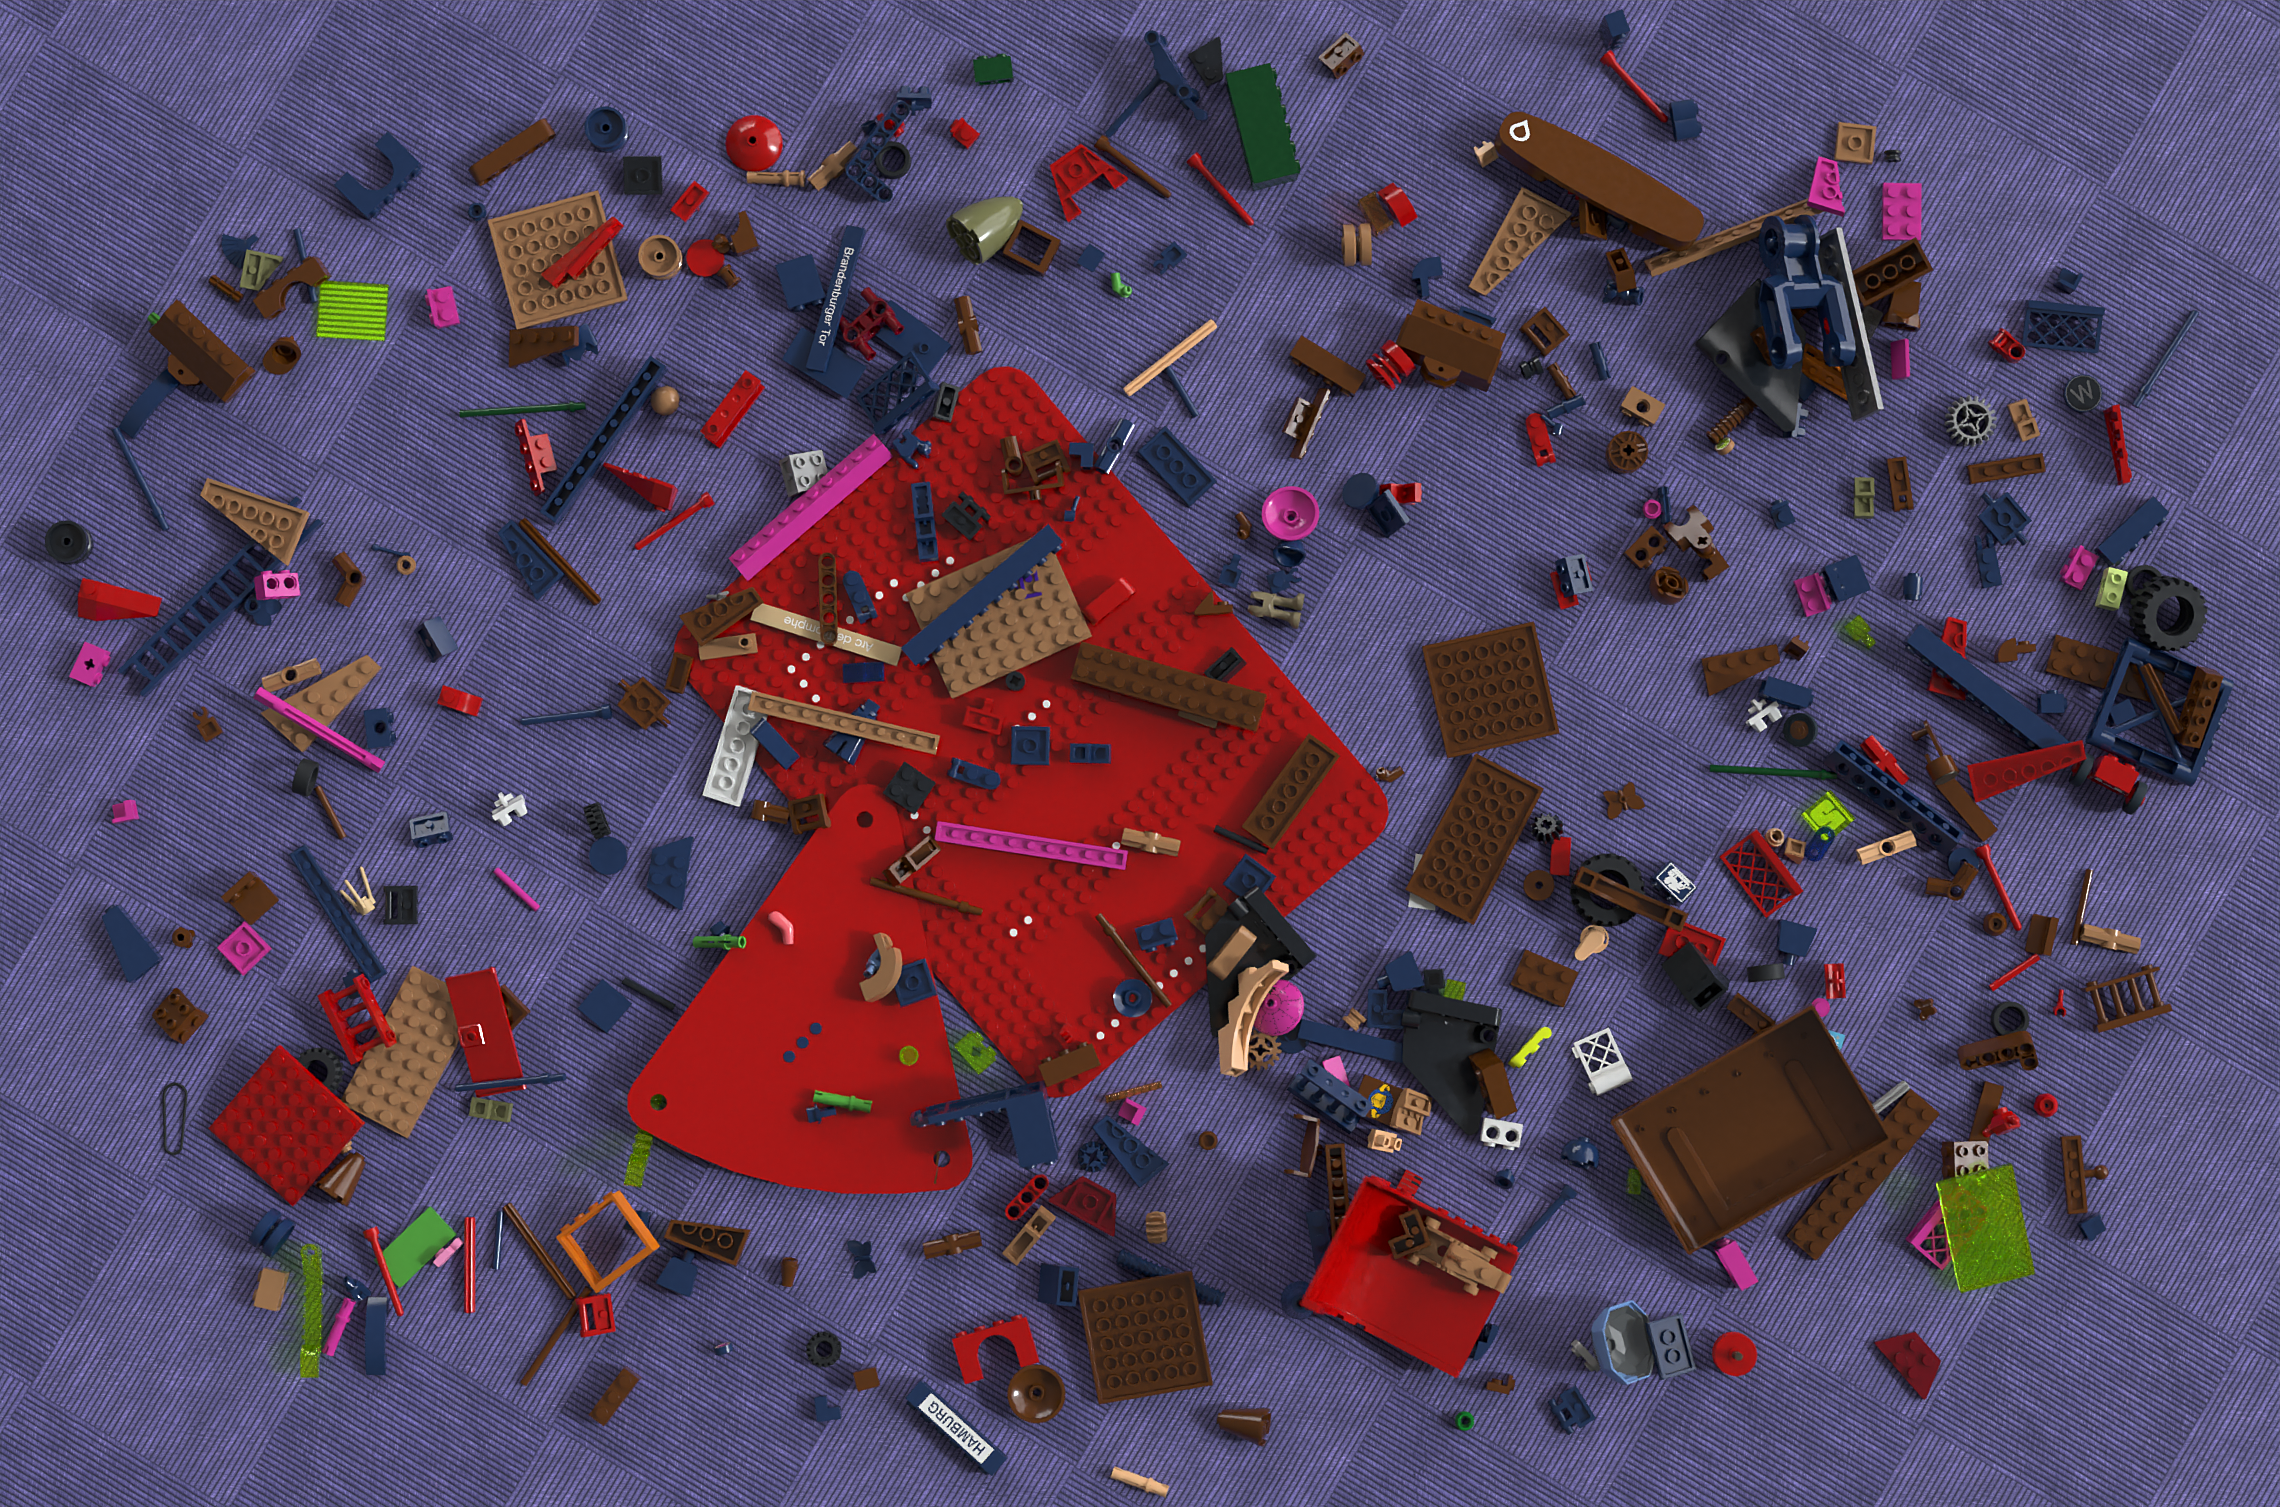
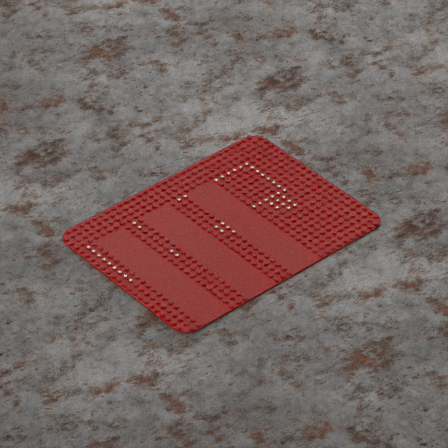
M1005 366L992 368L984 372L958 393L951 423L932 421L929 417L911 432L921 441L928 440L932 444L929 458L920 455L918 451L911 457L918 462L919 467L917 469L906 463L899 456L898 452L892 448L889 451L893 456L750 580L747 581L741 575L722 592L728 591L729 594L726 595L728 597L754 587L764 601L763 604L820 621L818 560L821 554L828 552L833 554L836 560L838 627L903 647L922 631L906 597V593L1030 539L1049 524L1063 541L1061 544L1062 549L1056 553V557L1081 611L1122 577H1125L1136 590L1130 598L1095 626L1082 613L1092 635L1091 638L1082 642L1205 677L1207 676L1204 672L1227 650L1233 647L1247 664L1227 683L1267 694L1257 733L1219 722L1214 729L1178 716V710L1073 681L1071 675L1081 642L1017 670L1025 678V686L1020 691H1012L1008 688L1006 684L1007 675L954 699L949 694L932 653L928 656L930 660L923 666H920V664L915 666L902 650L898 665L894 666L752 621L753 611L713 639L755 633L758 653L701 661L698 642L685 624L677 634L674 651L694 657L688 681L723 723H725L735 687L738 685L767 695L851 714L860 704L864 705L869 698L880 706L876 713L878 715L876 721L940 736L936 755L866 738L854 766H852L822 745L834 732L833 730L768 715L766 721L796 751L800 758L785 770L759 743L755 761L789 801L816 794H824L828 814L838 799L848 789L859 784H872L885 790L905 761L936 783L915 815L894 802L906 852L929 834L935 840L938 821L1128 851L1125 870L936 841L942 850L911 874L913 886L916 890L958 902L965 901L969 903L968 905L983 909L981 916L968 912L965 914L958 912V909L916 898L932 971L1027 1084L1044 1080L1038 1065L1042 1064L1040 1060L1050 1056L1052 1059L1060 1057L1058 1053L1067 1049L1070 1052L1077 1050L1076 1045L1086 1041L1088 1045L1093 1044L1101 1065L1049 1087L1046 1086L1048 1096L1057 1098L1070 1096L1083 1089L1208 983L1205 948L1206 936L1183 914L1189 911L1203 897L1208 887H1211L1229 905L1234 902L1239 896L1224 886L1223 883L1245 853L1276 876L1264 894L1282 916L1285 917L1378 838L1385 829L1389 811L1387 798L1378 783L1235 615L1195 616L1196 608L1208 596L1212 588L1111 470L1108 475L1101 474L1094 468L1093 470H1081V458L1069 457L1070 442L1087 443L1086 440L1033 378L1020 369ZM1016 436L1024 466L1023 472L1018 476H1012L1008 473L1010 489L1035 486L1022 454L1056 439L1071 470L1068 473L1063 472L1065 486L1041 489L1042 499L1031 501L1029 500V491L1004 494L1001 469L1006 468L1000 439ZM1095 451L1093 456V466L1099 457ZM1056 461L1035 470L1037 475L1055 468ZM1012 462L1009 468L1011 470H1016L1019 468L1020 464L1018 462ZM1057 475L1042 481L1040 485L1058 483ZM930 482L939 560L920 563L911 484ZM961 492L968 496L971 495L974 498L973 501L980 507L983 506L991 516L988 522L982 518L977 521L983 527L971 541L941 516L953 501L959 506L963 501L958 498ZM1075 496H1079L1075 520L1072 522L1064 521L1065 510L1071 511ZM969 506L965 509L972 517L976 514ZM825 557L822 560V564L825 567H829L833 563L830 557ZM848 571H856L861 575L878 614L877 618H870L865 623L860 624L843 584V577ZM825 576L822 579V583L827 586L831 585L833 578ZM1213 591V604L1217 605V602L1222 600ZM830 594L823 597L825 604H831L834 600ZM712 599L708 604L715 602L717 600ZM868 606L861 608L862 613L869 611ZM827 613L824 615L823 620L826 623H831L834 620V616L831 613ZM986 697L994 699L990 713L1005 717L1000 735L962 725L967 706L983 710ZM1012 726L1050 727L1049 766L1011 765ZM1311 734L1339 754L1340 757L1276 846L1271 849L1243 829L1242 825L1307 735ZM1070 743L1111 744V764L1070 763ZM952 757L997 772L1001 779L999 787L994 790H988L947 776V771L950 770L952 765L950 763ZM959 766L957 773L963 774L965 767ZM861 812L857 816V823L862 828L870 827L873 823V817L869 812ZM815 815L804 819L809 823L818 821L819 816ZM1218 825L1268 847L1267 854H1262L1213 832L1215 826ZM1124 828L1141 832L1148 831L1160 834L1163 837L1180 840L1178 856L1158 852L1157 854L1140 850L1141 848L1121 844ZM1211 898L1194 917L1199 920L1214 905L1216 900ZM1099 913H1102L1109 924H1113L1120 938L1171 1001L1172 1004L1166 1008L1149 987L1152 994V1002L1146 1013L1132 1018L1122 1015L1116 1009L1113 996L1115 989L1121 982L1128 979H1137L1144 982L1147 986L1148 984L1111 937H1107L1103 932L1104 928L1095 918ZM1172 918L1178 940H1175V945L1164 947V944L1156 946V951L1146 953L1145 950L1141 951L1135 928ZM1134 994L1129 996L1131 1002L1136 1001L1137 998ZM1069 1023L1080 1038L1064 1049L1053 1034Z

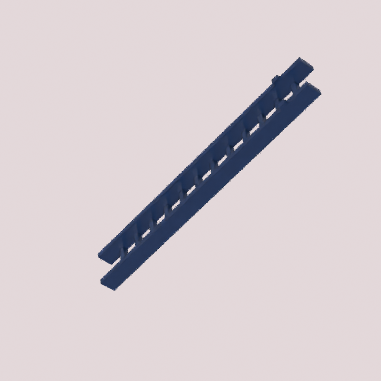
M296 496L287 505L297 507L302 500ZM317 519L307 530L303 529V534L300 536L295 551L305 544L324 524L322 520ZM252 539L117 671L125 675L136 665V669L143 677H148L151 680L140 692L143 697H147L255 592L254 581L250 583L235 567L246 558L260 573L263 571H272L274 573L283 562L263 547L275 560L265 570L249 554L260 544L255 539ZM230 571L247 586L238 597L222 581ZM217 584L234 600L225 610L208 595ZM203 598L220 613L211 623L194 608ZM189 611L206 627L197 637L180 621ZM176 624L192 640L184 650L167 635ZM162 638L179 654L169 664L153 648ZM148 651L165 667L156 677L139 661Z

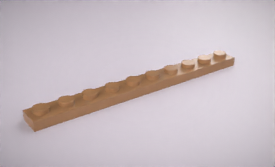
M1808 199L1697 240L1685 251L1671 250L1645 260V267L1651 277L1758 237L1764 219L1769 216H1779L1785 224H1793L1795 218L1799 215L1807 214L1814 216L1824 211L1806 206Z
M752 691L748 706L750 711L936 755L940 739L939 735Z

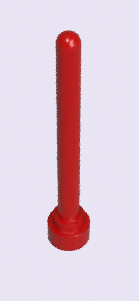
M1609 50L1599 61L1604 66H1610L1659 120L1666 123L1668 117L1616 62L1615 54Z
M1198 152L1192 155L1186 163L1191 168L1198 169L1248 226H1252L1254 220L1203 165L1201 155Z
M706 491L700 495L701 498L698 499L697 503L637 542L634 548L636 550L642 549L703 507L705 509L715 505L714 500Z
M1987 843L1975 848L1974 851L1977 857L1984 861L2014 929L2020 931L2022 929L2021 923L1990 858L1991 849L1989 844Z
M376 1226L363 1231V1235L372 1245L396 1315L401 1317L404 1311L377 1239L380 1233Z

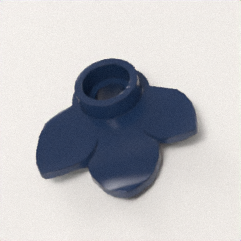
M256 593L244 602L245 612L252 615L255 622L263 626H271V615H275L283 608L282 604L276 599L257 600ZM252 603L257 604V608L254 610L251 609Z

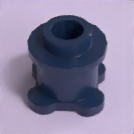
M1611 214L1606 219L1608 221L1607 226L1617 229V234L1623 232L1627 227L1628 222Z

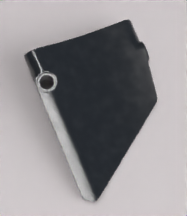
M1758 278L1693 346L1706 359H1709L1714 366L1718 367L1783 431H1793L1796 427L1806 332L1792 314L1795 333L1799 336L1802 344V359L1793 364L1790 369L1778 370L1773 365L1769 367L1750 333L1763 326L1758 304L1762 280ZM1720 353L1726 357V362L1722 365L1716 362V357Z
M1256 884L1227 907L1226 913L1205 937L1206 964L1208 967L1212 959L1240 925H1243L1257 936L1255 942L1224 980L1219 979L1207 969L1211 1035L1214 1037H1218V1030L1229 1024L1228 1002L1239 996L1238 974L1245 971L1246 968L1255 967L1258 969L1272 960H1278L1280 963H1290L1294 966L1293 974H1285L1280 978L1289 981L1317 957Z
M1410 989L1401 1026L1404 1027L1403 1064L1468 1136H1471L1478 1132L1485 1099L1480 1092V1086L1468 1056L1490 1048L1495 1053L1503 1009ZM1491 1030L1494 1033L1492 1041L1484 1039L1483 1034L1485 1031Z

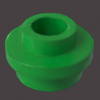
M1462 1411L1456 1415L1455 1424L1458 1429L1468 1431L1474 1425V1417L1471 1413ZM1463 1417L1468 1418L1467 1424L1461 1423Z

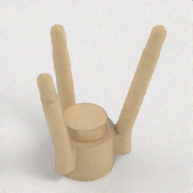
M360 867L369 899L366 896L360 898L348 880H345L344 883L357 900L356 903L343 890H340V893L355 908L357 913L364 916L375 909L373 904L376 901L372 896L364 869Z

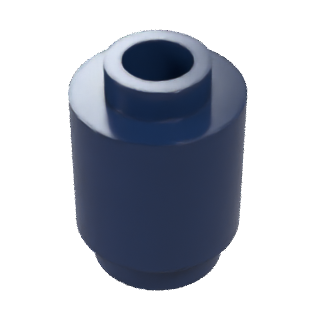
M1908 573V576H1904L1903 580L1904 600L1920 601L1923 590V577H1919V573Z

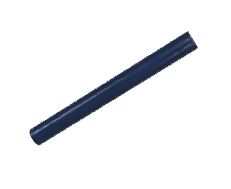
M297 228L293 230L302 265V261L307 258L301 229ZM306 283L310 303H317L315 287Z

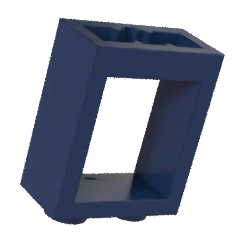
M1771 676L1763 678L1757 696L1801 711L1811 706L1814 695H1812L1813 689Z

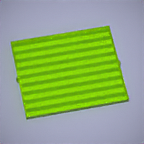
M325 281L320 285L316 337L385 341L389 284Z

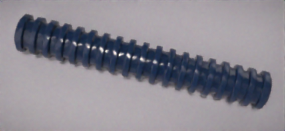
M1125 1249L1120 1251L1116 1260V1265L1121 1264L1123 1268L1126 1266L1128 1270L1133 1269V1272H1139V1275L1144 1274V1277L1175 1273V1270L1170 1271L1168 1267L1165 1269L1163 1265L1153 1264V1261L1149 1262L1147 1258L1142 1259V1256L1137 1257L1135 1253L1132 1255L1130 1251L1125 1252ZM1195 1279L1197 1297L1201 1301L1204 1299L1206 1303L1211 1302V1305L1215 1304L1217 1305L1216 1307H1221L1226 1295L1225 1291L1220 1292V1289L1215 1290L1213 1286L1210 1288L1208 1284L1203 1285V1282L1198 1283Z

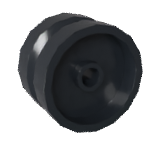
M69 520L59 521L53 524L47 531L45 548L49 555L57 561L69 565L80 564L92 553L93 537L88 529L76 522Z

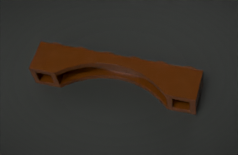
M1582 866L1579 867L1572 885L1677 932L1682 931L1689 915L1684 911L1638 893Z

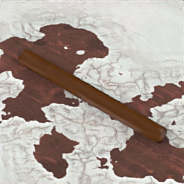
M526 518L522 519L518 523L519 527L594 606L598 605L602 600L601 597Z
M506 1204L502 1209L566 1299H573L577 1295L575 1290L513 1204Z

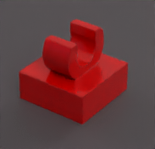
M1069 1023L1053 1034L1064 1049L1080 1038Z

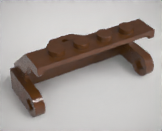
M1417 299L1412 313H1407L1396 344L1414 364L1421 366L1419 372L1425 383L1440 389H1446L1454 386L1456 381H1459L1487 393L1503 354L1501 347L1507 334Z
M176 300L148 331L171 352L168 357V372L185 386H200L204 383L227 404L257 372L193 315L180 300Z

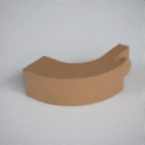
M884 933L873 935L881 956L880 968L873 977L859 983L865 1000L868 1002H874L886 996L897 984L902 971L901 951L899 948H891L893 946L892 940Z

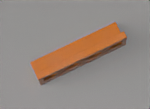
M1806 343L1802 372L1808 378L1847 400L1840 367L1826 365L1823 352ZM1806 351L1812 353L1815 357L1807 354Z

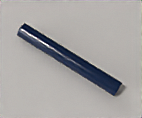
M1166 367L1164 369L1192 417L1199 416L1198 410L1172 367Z
M504 1211L496 1212L492 1269L495 1270L500 1269Z

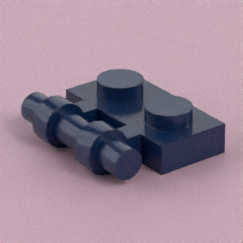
M1576 1385L1559 1394L1562 1399L1561 1403L1557 1404L1554 1398L1548 1401L1551 1407L1550 1411L1553 1415H1556L1561 1429H1564L1567 1435L1574 1432L1571 1426L1573 1423L1576 1422L1578 1427L1582 1428L1596 1419ZM1566 1407L1572 1415V1417L1568 1419L1562 1412V1410Z

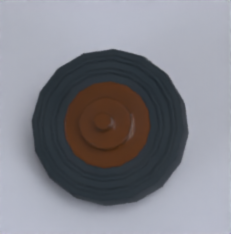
M1806 713L1792 714L1784 723V737L1793 746H1808L1817 737V722Z

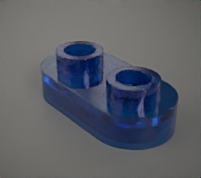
M1822 826L1816 831L1805 848V856L1808 860L1816 862L1823 858L1835 839V832L1831 827ZM1824 833L1827 834L1829 837L1826 840H1824L1821 837V835ZM1816 849L1818 854L1812 855L1811 850Z

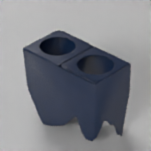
M587 323L579 326L578 346L560 352L568 369L570 358L576 361L581 360L585 350L592 351L598 355V341Z

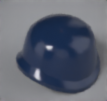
M1280 540L1273 549V557L1283 567H1295L1304 561L1306 552L1300 540Z

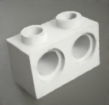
M1483 1117L1480 1141H1484L1486 1146L1495 1147V1144H1502L1503 1149L1514 1150L1515 1147L1520 1146L1523 1124ZM1490 1127H1494L1497 1131L1494 1138H1489L1486 1134L1487 1129ZM1510 1130L1516 1134L1513 1141H1507L1505 1137L1506 1133Z

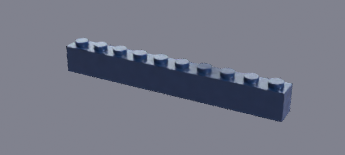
M652 356L648 357L539 511L557 525L560 524L668 371L665 365Z
M1049 524L1046 525L901 647V649L915 666L918 664L923 666L930 660L928 656L931 653L935 652L937 654L945 647L943 645L944 642L948 639L953 641L959 635L958 631L962 627L967 629L974 623L972 619L975 616L979 615L981 617L989 610L987 608L988 605L992 602L994 604L998 603L1003 598L1001 594L1006 590L1011 592L1017 587L1018 584L1016 582L1020 578L1025 580L1033 573L1031 571L1036 565L1038 567L1042 566L1047 561L1046 556L1050 553L1055 555L1061 550L1063 541Z
M1922 624L1915 625L1903 640L1902 644L1906 646V651L1912 655L1916 654L1921 658L1920 661L1924 665L1933 667L1939 677L1947 678L1953 688L1956 690L1961 689L1966 693L1965 697L1968 700L1976 701L1980 704L1982 711L1987 714L1991 713L1996 717V722L2010 728V733L2018 738H2023L2029 748L2039 750L2070 743V741Z

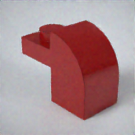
M1394 183L1377 192L1379 198L1387 205L1393 218L1402 228L1418 218L1406 194Z
M1389 483L1379 485V496L1389 489L1399 505H1415V503L1421 502V483Z

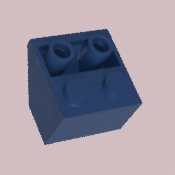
M1041 1263L1038 1302L1076 1307L1080 1266Z

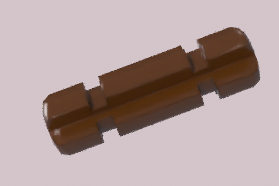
M212 275L208 281L209 284L228 297H231L237 303L244 296L216 275Z

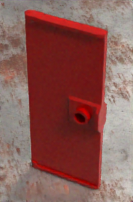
M495 967L446 977L445 981L458 1026V1036L465 1052L472 1082L524 1077ZM519 1085L475 1090L476 1097L480 1098L525 1090L527 1086Z

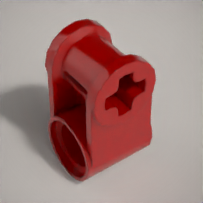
M2000 328L1998 330L1999 333L1994 339L1988 341V345L2008 362L2018 363L2025 355L2024 346L2015 340L2009 332ZM2011 350H2018L2019 357H2013Z

